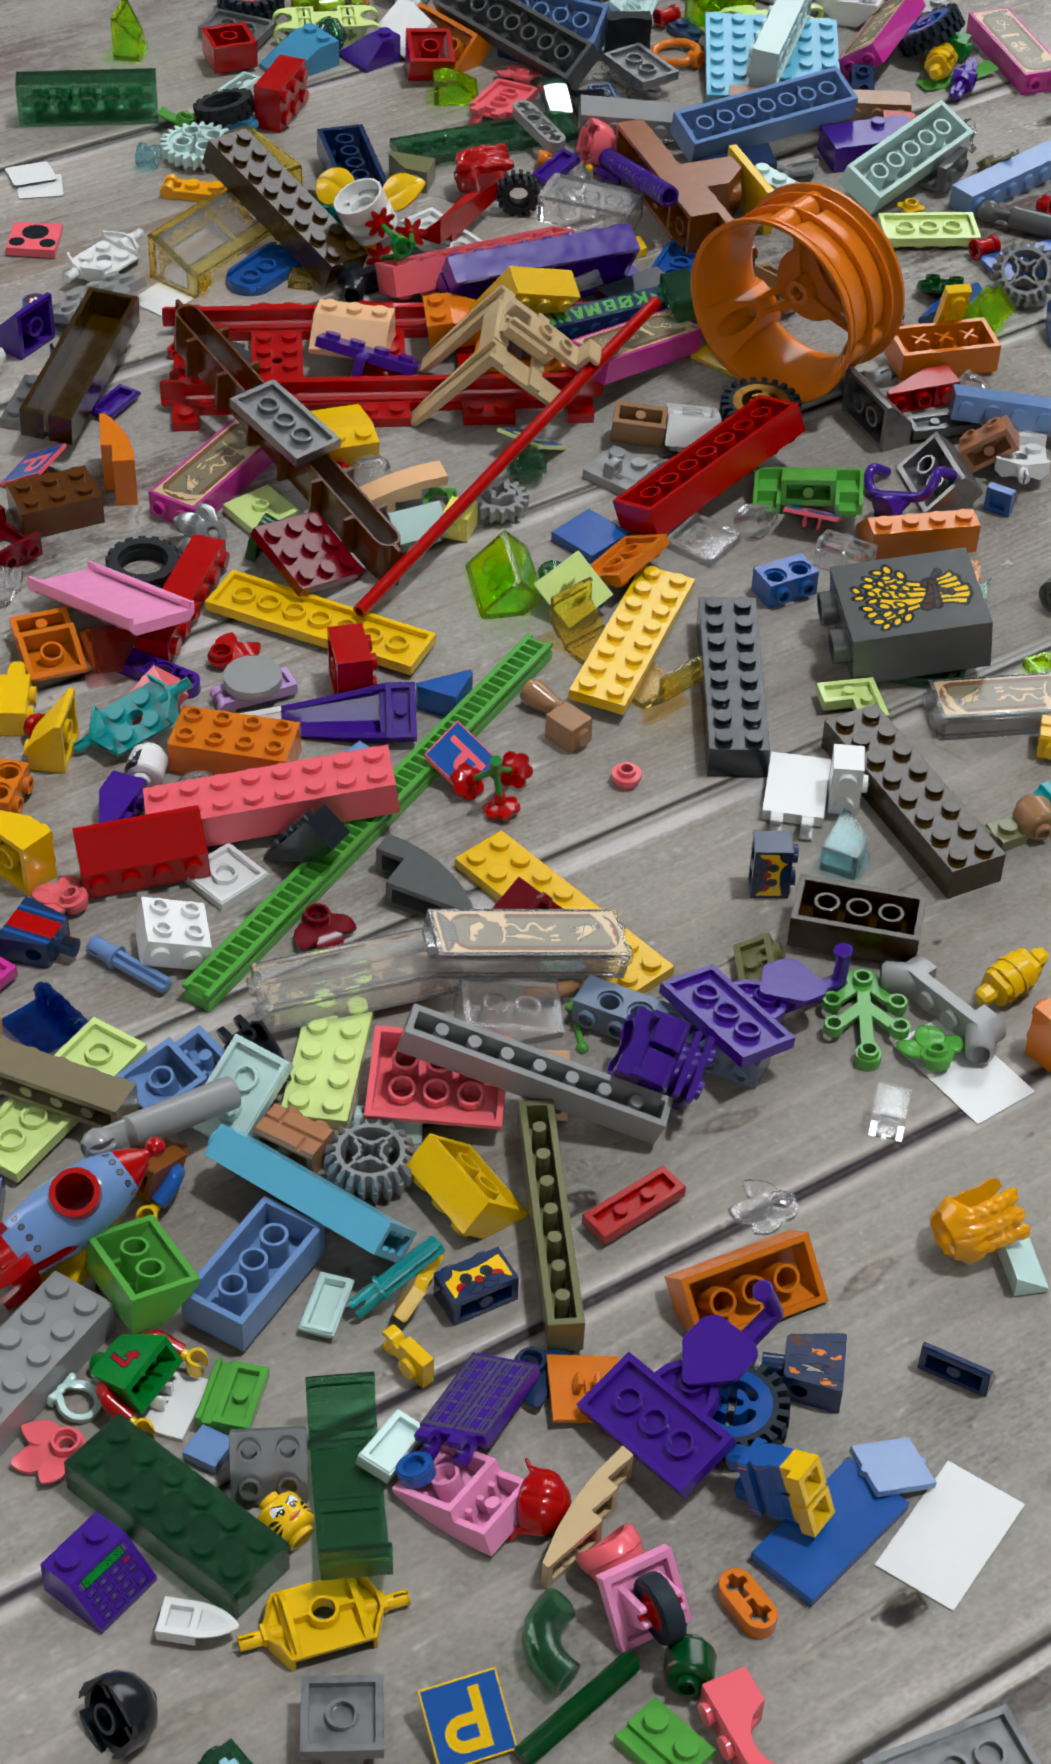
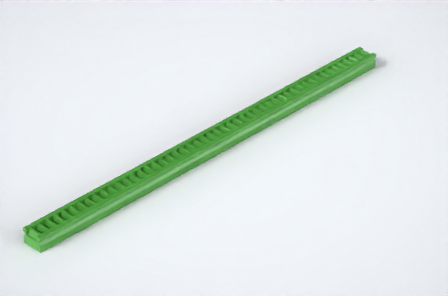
M527 633L393 769L400 812L343 822L351 832L320 861L301 862L182 983V988L185 989L182 993L183 1000L210 1013L301 919L305 909L309 905L315 904L440 775L423 755L457 720L476 738L517 696L524 685L530 679H533L552 659V651L550 649L553 647V643L549 641L543 643L534 639L532 634Z

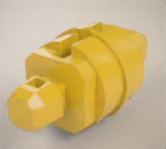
M948 42L941 43L937 47L934 46L929 51L924 68L932 80L945 79L954 71L958 59L957 52Z
M1020 947L1016 951L1009 952L1004 957H999L994 964L987 968L981 981V986L974 995V1000L979 1006L984 1004L989 1006L994 1002L999 1006H1004L1007 1003H1012L1019 997L1025 996L1036 985L1035 983L1038 982L1043 971L1042 967L1046 965L1049 954L1042 947L1034 948L1029 952L1025 948Z

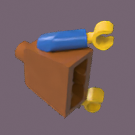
M167 1137L162 1138L166 1145L165 1151L159 1157L150 1158L146 1175L136 1193V1196L142 1201L148 1202L151 1200L152 1203L151 1205L140 1207L137 1210L136 1219L153 1214L159 1222L157 1213L161 1208L166 1209L178 1192L185 1177L184 1164L189 1155V1148L184 1140L178 1139L172 1142Z

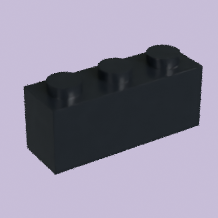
M657 266L596 288V300L663 284L673 289L674 279Z

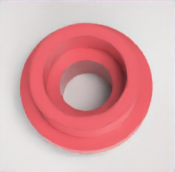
M623 762L613 767L611 777L618 788L629 790L638 785L642 777V771L633 763Z

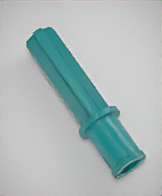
M429 1236L379 1277L374 1275L369 1285L347 1300L348 1304L353 1309L365 1300L366 1303L355 1311L359 1318H364L367 1313L385 1299L390 1301L392 1299L391 1294L441 1256L445 1251L443 1245L435 1236Z

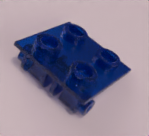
M38 982L33 988L35 999L2 1018V1024L22 1045L32 1046L49 1054L66 1044L89 1021L62 994L58 993L51 984Z

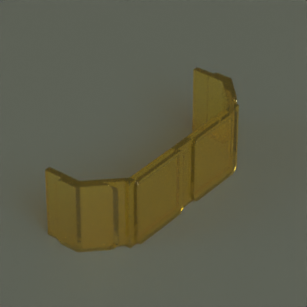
M591 577L552 596L548 608V619L557 637L562 641L564 650L581 665H584L605 629V625L592 601L593 578ZM699 655L670 672H666L653 662L631 702L640 708L646 709L649 706L653 707L662 704L702 681L703 670L701 669L702 657Z

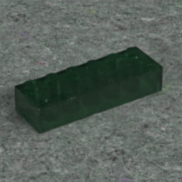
M156 68L16 72L15 89L20 127L159 124V116L156 114V110H159Z
M120 1413L64 1461L67 1489L122 1529L130 1539L215 1606L229 1613L235 1620L246 1612L290 1569L289 1545L285 1539Z

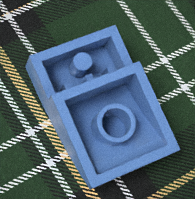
M199 1025L177 1042L168 1037L115 1075V1077L125 1078L130 1082L136 1083L138 1105L143 1109L204 1085L225 1051Z

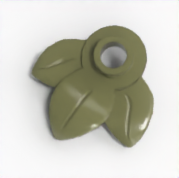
M1017 149L1015 152L1012 151L1008 155L1003 157L1000 155L996 158L992 154L976 163L978 169L976 170L979 173L1001 161L1018 155L1020 151Z

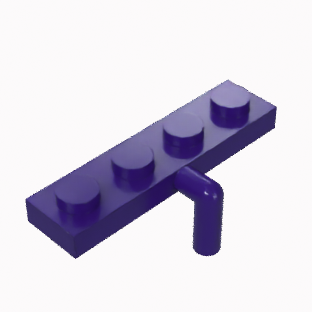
M326 331V333L316 337V347L355 359L351 376H362L365 362L404 375H416L419 373L421 363L414 361V357L410 355L399 354L397 356L389 353L390 350L385 347L365 346L366 342L360 339L351 338L346 340L341 338L340 333L334 331Z

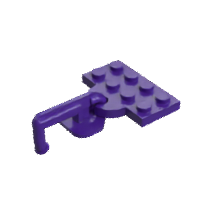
M848 943L836 945L833 950L836 956L833 975L822 979L818 978L801 962L790 958L779 959L764 965L761 981L744 979L733 982L714 964H710L661 982L659 993L707 1037L712 1036L716 1038L714 1044L742 1068L794 1048L796 1037L781 1025L785 1014L821 1001L828 991L837 992L846 985L853 948Z
M767 1280L758 1281L752 1291L753 1297L757 1301L762 1302L764 1309L742 1331L721 1316H706L699 1320L683 1337L682 1360L667 1363L653 1372L633 1354L628 1352L576 1404L580 1412L619 1445L628 1449L639 1462L683 1499L737 1444L731 1434L712 1420L718 1411L721 1399L718 1385L738 1381L754 1365L758 1357L756 1346L783 1317L784 1311L778 1296L774 1291L773 1285Z

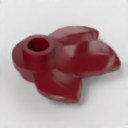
M315 903L309 905L302 914V924L294 930V941L300 950L316 946L322 953L329 955L338 954L344 947L343 934L351 933L357 927L348 915L332 913L326 905Z

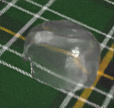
M364 454L351 464L355 468L354 481H356L359 487L392 473L388 460L378 454Z

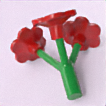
M508 751L504 754L503 760L498 755L492 756L489 769L480 772L478 768H472L468 763H462L458 766V769L452 771L450 778L454 783V793L457 796H463L467 801H472L476 799L477 794L482 793L484 790L482 779L490 776L494 779L496 792L493 794L494 798L491 802L483 805V811L488 819L499 818L507 820L513 814L520 812L521 806L517 798L506 797L505 792L502 791L501 783L504 786L513 785L515 788H522L526 784V779L533 775V768L529 765L527 754H516L514 751Z

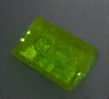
M505 529L465 564L480 616L484 620L524 616L543 599L542 595L533 585L538 581V577L527 545Z

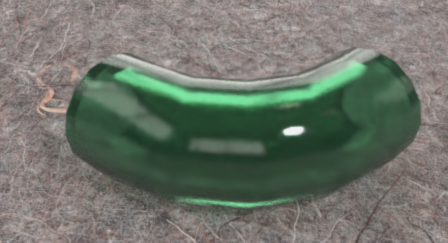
M547 1588L538 1597L524 1619L521 1645L531 1673L549 1693L557 1697L571 1685L579 1672L580 1663L568 1654L563 1648L561 1641L563 1630L575 1617L573 1605L557 1589Z

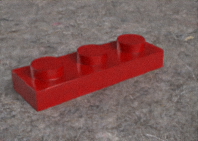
M662 1165L582 1214V1224L603 1245H606L684 1197L686 1186Z

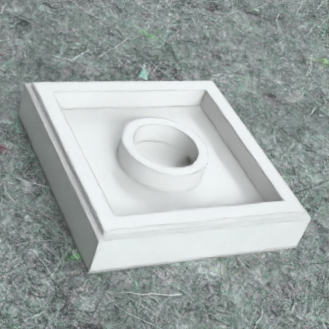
M227 843L208 855L211 876L197 879L187 877L188 881L184 882L223 911L270 881V874L232 844Z

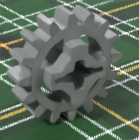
M497 477L475 500L478 502L480 519L488 517L490 518V523L500 521L503 524L505 519L514 522L515 516L522 518L523 512H528L529 493H526V487H519L518 481L510 483L509 478L500 480Z

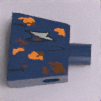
M790 1334L787 1336L784 1354L763 1352L761 1363L769 1366L768 1375L776 1372L782 1377V1384L785 1383L787 1387V1397H790V1401L839 1413L843 1394L847 1334Z

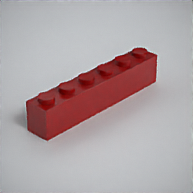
M193 534L162 589L194 601V614L188 622L138 636L135 635L136 649L169 662L173 660L175 655L180 653L182 642L185 637L190 635L194 620L199 619L205 600L210 596L213 586L218 585L223 568L226 569L228 567L230 554L226 552V540Z

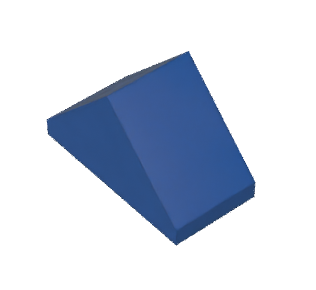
M470 669L416 683L417 709L446 717L472 690L473 672Z

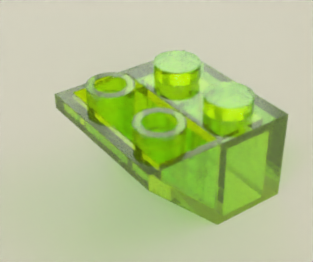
M1001 285L992 289L988 286L982 289L977 297L967 305L963 319L985 317L992 331L995 332L1016 308Z

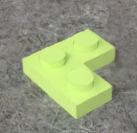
M873 677L816 684V694L823 711L852 708L854 711L877 704L889 718V712Z

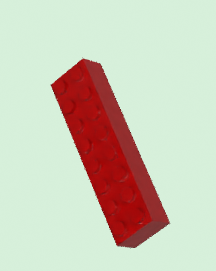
M758 395L612 500L620 527L636 534L656 535L667 534L677 525L684 523L689 516L703 509L708 502L722 495L723 491L739 482L742 477L750 471L757 469L761 463L769 457L776 455L780 449L794 442L799 435L805 432L799 404Z

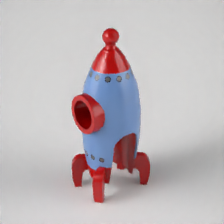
M151 1137L147 1140L143 1149L125 1148L81 1159L59 1171L37 1187L3 1222L0 1220V1270L2 1271L0 1272V1290L9 1284L14 1286L0 1298L1 1303L7 1310L23 1303L40 1287L41 1277L39 1274L81 1252L88 1245L89 1239L104 1233L124 1214L142 1184L150 1158L159 1157L164 1153L166 1148L164 1140L159 1137Z

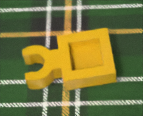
M392 1324L382 1331V1335L387 1339L382 1343V1347L388 1354L399 1359L398 1367L403 1376L408 1380L413 1379L422 1389L434 1381V1358L411 1336L405 1338L402 1331L396 1325Z

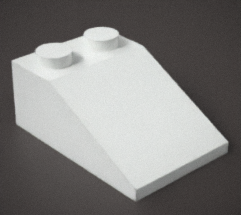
M666 403L668 414L664 444L665 446H670L669 450L681 452L721 423L722 419L718 408Z

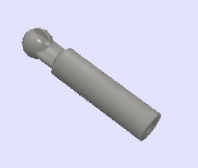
M225 1076L122 1116L119 1121L87 1131L81 1140V1151L87 1158L113 1150L140 1148L145 1146L147 1140L151 1137L162 1139L239 1108L241 1105L239 1088L231 1077Z

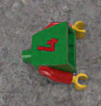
M157 1329L142 1334H122L114 1340L105 1353H94L89 1363L91 1377L97 1384L95 1393L103 1409L123 1427L128 1425L131 1428L134 1443L139 1447H146L145 1440L138 1434L139 1432L148 1430L154 1437H156L151 1420L147 1418L137 1419L135 1414L144 1413L183 1360L186 1362V1372L195 1378L202 1376V1367L196 1362L208 1366V1355L203 1348L197 1347L187 1350L185 1349L186 1344Z

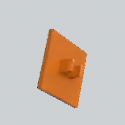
M546 1354L552 1423H593L580 1412L576 1404L619 1362V1356Z

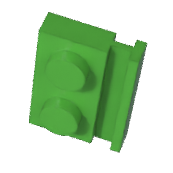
M217 1357L195 1416L196 1427L204 1424L225 1433H229L232 1429L252 1428L270 1377L269 1367L234 1360L232 1363L223 1362L222 1358Z
M656 1697L632 1717L621 1732L618 1731L614 1734V1743L637 1764H709L715 1758L716 1749Z

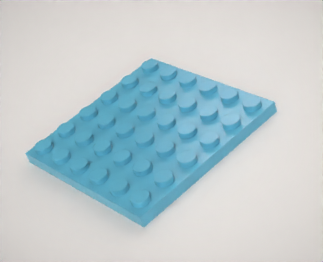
M705 12L706 102L728 97L729 85L749 84V77L746 76L748 64L751 63V58L748 57L751 44H755L757 31H761L762 21L764 18H767V15ZM808 19L779 82L836 66L840 70L837 19Z

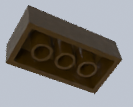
M800 874L790 918L787 945L834 953L833 950L836 945L848 943L853 948L851 957L879 962H906L917 956L927 896Z

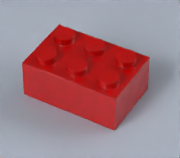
M280 54L253 86L255 119L259 121L258 129L281 133L290 124L293 117L299 113L301 107L307 103L309 91L306 90L308 79L306 59Z

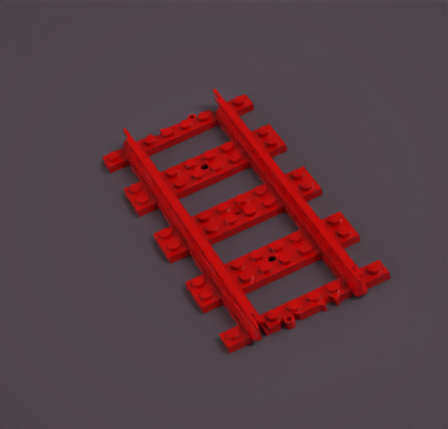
M393 300L358 302L364 305H383L387 308H395V337L389 353L397 356L399 354H406L404 338H428L423 302L401 303V301ZM261 302L251 304V306L194 305L201 309L217 329L229 327V341H251V362L257 360L260 362L259 376L265 382L275 379L309 411L359 404L373 422L374 427H411L410 411H414L433 390L451 375H404L365 362L362 376L304 377L302 340H310L313 316L318 304L301 305V303L293 302L269 304ZM575 302L572 306L587 302ZM175 307L162 308L163 326H175ZM174 334V344L169 345L167 348L168 358L174 360L173 370L169 372V380L160 381L161 406L166 408L173 407V432L199 431L200 416L232 414L227 408L215 410V395L197 374L188 377L185 375V360L175 349ZM476 345L456 349L457 368L474 353ZM273 361H282L281 363H273ZM569 366L566 371L542 373V377L562 391L579 371ZM499 373L482 374L438 411L462 410L463 426L516 424L515 409H544L546 405L504 374ZM591 379L564 407L566 408L568 423H594L592 397L603 395L602 383Z

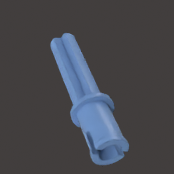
M94 935L86 945V948H88L86 950L87 954L93 955L107 963L109 969L114 970L117 968L162 994H166L172 986L171 978L150 966L140 965L138 959L126 953L125 947L115 946L102 939L99 935Z

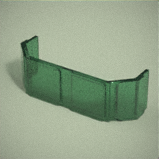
M371 1371L305 1377L320 1580L393 1574L392 1542L388 1540L383 1482L355 1464L360 1452L378 1432L375 1373Z

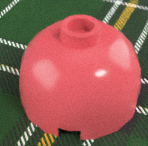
M588 118L587 121L590 123L588 126H582L576 152L580 153L581 162L579 164H591L593 167L600 166L598 162L600 153L607 148L615 150L616 137L613 129L607 123L598 119Z

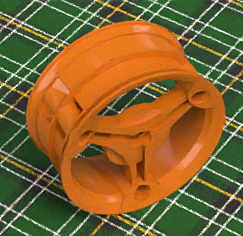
M796 182L778 187L768 193L752 211L743 217L725 222L707 235L698 248L691 270V297L695 316L707 344L720 363L738 381L745 378L749 383L750 377H756L757 382H761L762 377H766L768 383H771L773 379L779 380L778 386L784 382L788 384V389L793 387L796 390L795 394L800 395L802 403L816 400L831 391L841 381L848 366L855 367L882 353L896 337L903 319L905 307L904 281L897 256L887 236L872 216L857 202L838 190L817 183ZM759 225L773 227L793 237V249L787 252L780 260L777 273L778 284L773 288H770L754 274L752 249L754 236ZM781 292L784 299L777 302L775 295ZM793 309L802 317L812 321L829 319L847 331L848 340L841 354L824 353L797 340L779 323L781 318L780 311Z

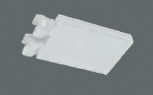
M397 0L378 23L381 27H388L400 35V54L405 59L406 28H437L412 0Z
M771 751L761 818L770 820L769 831H781L783 822L801 824L799 839H812L813 826H823L831 759Z

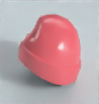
M624 1523L598 1544L577 1554L575 1557L582 1571L585 1574H589L598 1585L595 1575L647 1552V1550L644 1549L641 1536L635 1527L630 1523Z

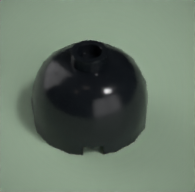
M113 1670L85 1682L79 1691V1698L85 1696V1708L79 1711L80 1720L87 1736L101 1753L106 1751L107 1747L114 1754L111 1758L117 1760L138 1750L147 1743L157 1726L158 1707L157 1696L154 1690L143 1679L129 1671Z

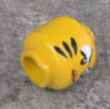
M274 1491L266 1496L258 1506L261 1512L257 1518V1527L276 1549L284 1550L289 1548L291 1551H294L302 1546L314 1532L312 1527L314 1513L295 1492L287 1491L279 1495Z

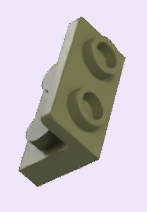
M769 932L733 945L739 980L761 981L764 965L786 958L781 943L775 944Z

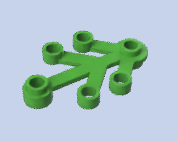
M859 968L848 973L846 986L837 992L828 991L822 999V1009L828 1013H836L841 1009V1004L853 996L857 998V1003L839 1016H827L824 1020L823 1032L829 1037H839L846 1027L858 1019L860 1045L855 1050L854 1064L860 1070L874 1071L880 1066L882 1051L878 1044L874 1042L873 1020L889 1031L890 1036L897 1040H903L909 1036L910 1023L905 1018H892L871 1003L870 996L887 1006L888 1012L896 1016L903 1015L906 1012L908 999L899 993L891 995L878 985L879 979L874 972Z

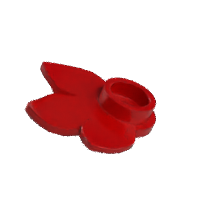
M233 632L226 633L215 640V644L211 646L207 654V659L210 665L219 669H225L229 663L237 658L258 656L261 643L238 642Z

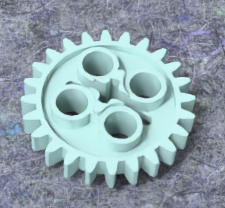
M204 121L200 125H196L195 122H192L191 125L183 123V127L174 126V130H167L168 134L163 133V138H160L161 154H163V159H168V163L175 162V167L183 165V169L190 166L193 170H196L197 167L205 170L206 166L202 163L208 140L231 132H229L228 128L222 129V125L214 127L212 122L208 125H205Z

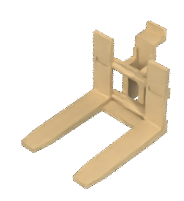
M501 284L471 310L423 357L420 371L425 374L482 328L478 350L414 409L411 425L416 427L428 419L491 367L497 369L547 406L561 390L542 377L544 365L555 357L563 364L567 363L576 371L589 361L598 366L600 364L602 347L592 339L577 347L566 335L553 327L547 317L541 313L537 315L515 298V293ZM509 340L532 356L530 368L507 352Z

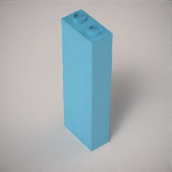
M221 1123L219 1128L209 1137L208 1148L204 1153L205 1156L373 1255L398 1262L404 1257L417 1233L246 1133Z

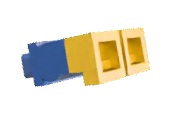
M758 1437L749 1447L736 1444L726 1455L725 1460L728 1469L740 1473L734 1486L736 1496L739 1499L748 1501L752 1515L762 1517L766 1513L767 1517L773 1520L787 1519L799 1523L802 1534L814 1538L834 1515L835 1509L829 1487L825 1485L827 1480L819 1455L767 1443V1440Z

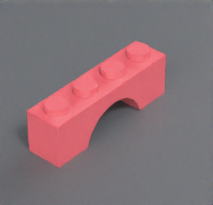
M745 1666L702 1684L700 1702L697 1704L698 1713L706 1727L711 1726L715 1732L719 1751L726 1761L731 1760L732 1764H775L762 1755L752 1738L753 1729L762 1720L765 1698Z

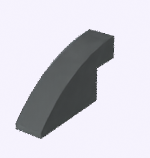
M389 833L376 848L377 872L390 876L386 881V905L434 923L436 922L433 911H474L468 895L453 874L424 850Z

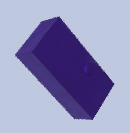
M907 115L877 116L872 119L820 125L817 151L833 173L844 172L847 165L911 120Z

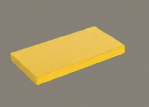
M736 144L729 145L728 156H733L743 169V177L740 179L742 194L739 206L747 214L774 189ZM759 225L758 230L762 235L771 234L772 227Z

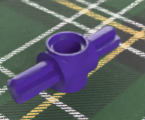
M972 57L964 65L955 67L950 81L952 88L949 92L952 101L956 102L957 99L962 98L963 94L973 91L978 76L976 70L979 66V63L975 61L976 58Z

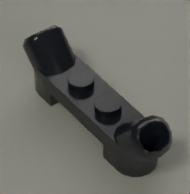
M416 246L413 247V251L409 256L426 253L428 251H422L419 247ZM355 264L345 268L338 276L337 283L342 289L344 302L363 301L365 295L379 291L375 264L365 268Z

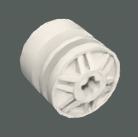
M373 178L355 180L341 189L335 197L334 207L342 223H344L346 231L360 245L376 244L389 236L386 232L384 238H380L378 232L372 237L369 236L372 227H366L365 223L373 220L371 211H375L379 215L381 209L385 207L387 209L386 215H395L394 219L388 223L394 229L397 226L398 218L380 182Z

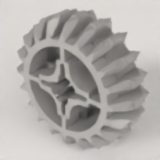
M1022 240L1020 247L1015 242L1011 243V250L1004 247L1002 250L1003 255L997 254L995 258L998 263H993L992 269L995 272L991 273V279L997 280L993 283V288H1001L997 295L1001 297L1006 294V303H1009L1011 299L1015 300V307H1018L1019 303L1023 302L1024 308H1028L1029 301L1034 306H1037L1039 299L1045 301L1047 299L1046 293L1051 294V260H1049L1051 251L1044 254V245H1041L1039 249L1034 248L1036 245L1035 241H1032L1030 246H1026V241ZM1021 257L1031 258L1033 260L1030 262H1025L1021 259ZM1008 263L1011 264L1012 271L1015 274L1009 282L1005 276V267ZM1040 266L1044 272V282L1041 285L1037 282L1038 278L1035 275ZM1029 271H1030L1029 276H1027V275L1020 276V273H1021V272H1022V273H1026V272H1029ZM1019 286H1024L1029 291H1021L1016 288Z
M365 1118L361 1125L352 1121L349 1129L340 1127L338 1135H331L330 1144L326 1145L324 1150V1171L328 1181L362 1201L372 1199L376 1205L379 1198H384L390 1202L392 1193L401 1196L404 1187L411 1186L414 1175L405 1164L413 1158L411 1156L415 1153L416 1148L414 1147L412 1137H407L404 1129L396 1130L393 1122L385 1126L380 1119L376 1123H369ZM351 1157L352 1161L346 1164L345 1161ZM394 1158L396 1162L390 1165L389 1161Z

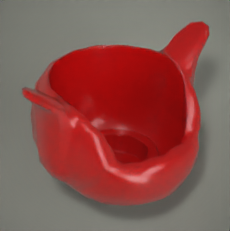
M527 1457L525 1458V1463L530 1473L521 1485L517 1502V1516L520 1526L509 1536L508 1541L510 1542L519 1536L544 1537L555 1532L572 1504L570 1490L561 1476L553 1470L533 1466Z

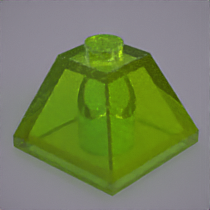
M121 0L110 18L113 58L119 61L140 63L143 56L147 54L148 42L145 41L144 31L129 1Z
M449 68L433 70L434 106H468L479 95L476 78Z

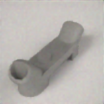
M917 955L906 962L885 961L882 964L879 983L881 988L888 993L907 995L921 1009L927 1011L940 1021L945 1028L959 1035L965 1041V1057L969 1062L984 1064L993 1059L995 1044L1006 1036L1005 1024L994 1011L985 1004L974 1010L935 979L937 967L922 956Z

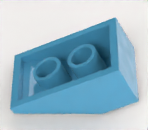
M313 23L305 24L303 27L293 30L259 63V68L266 72L281 54L306 59L308 77L339 66V40Z

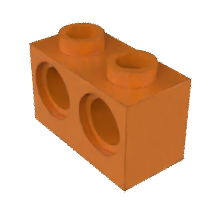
M0 758V810L21 814L24 800L27 794L32 793L34 787V777L30 776L29 763Z

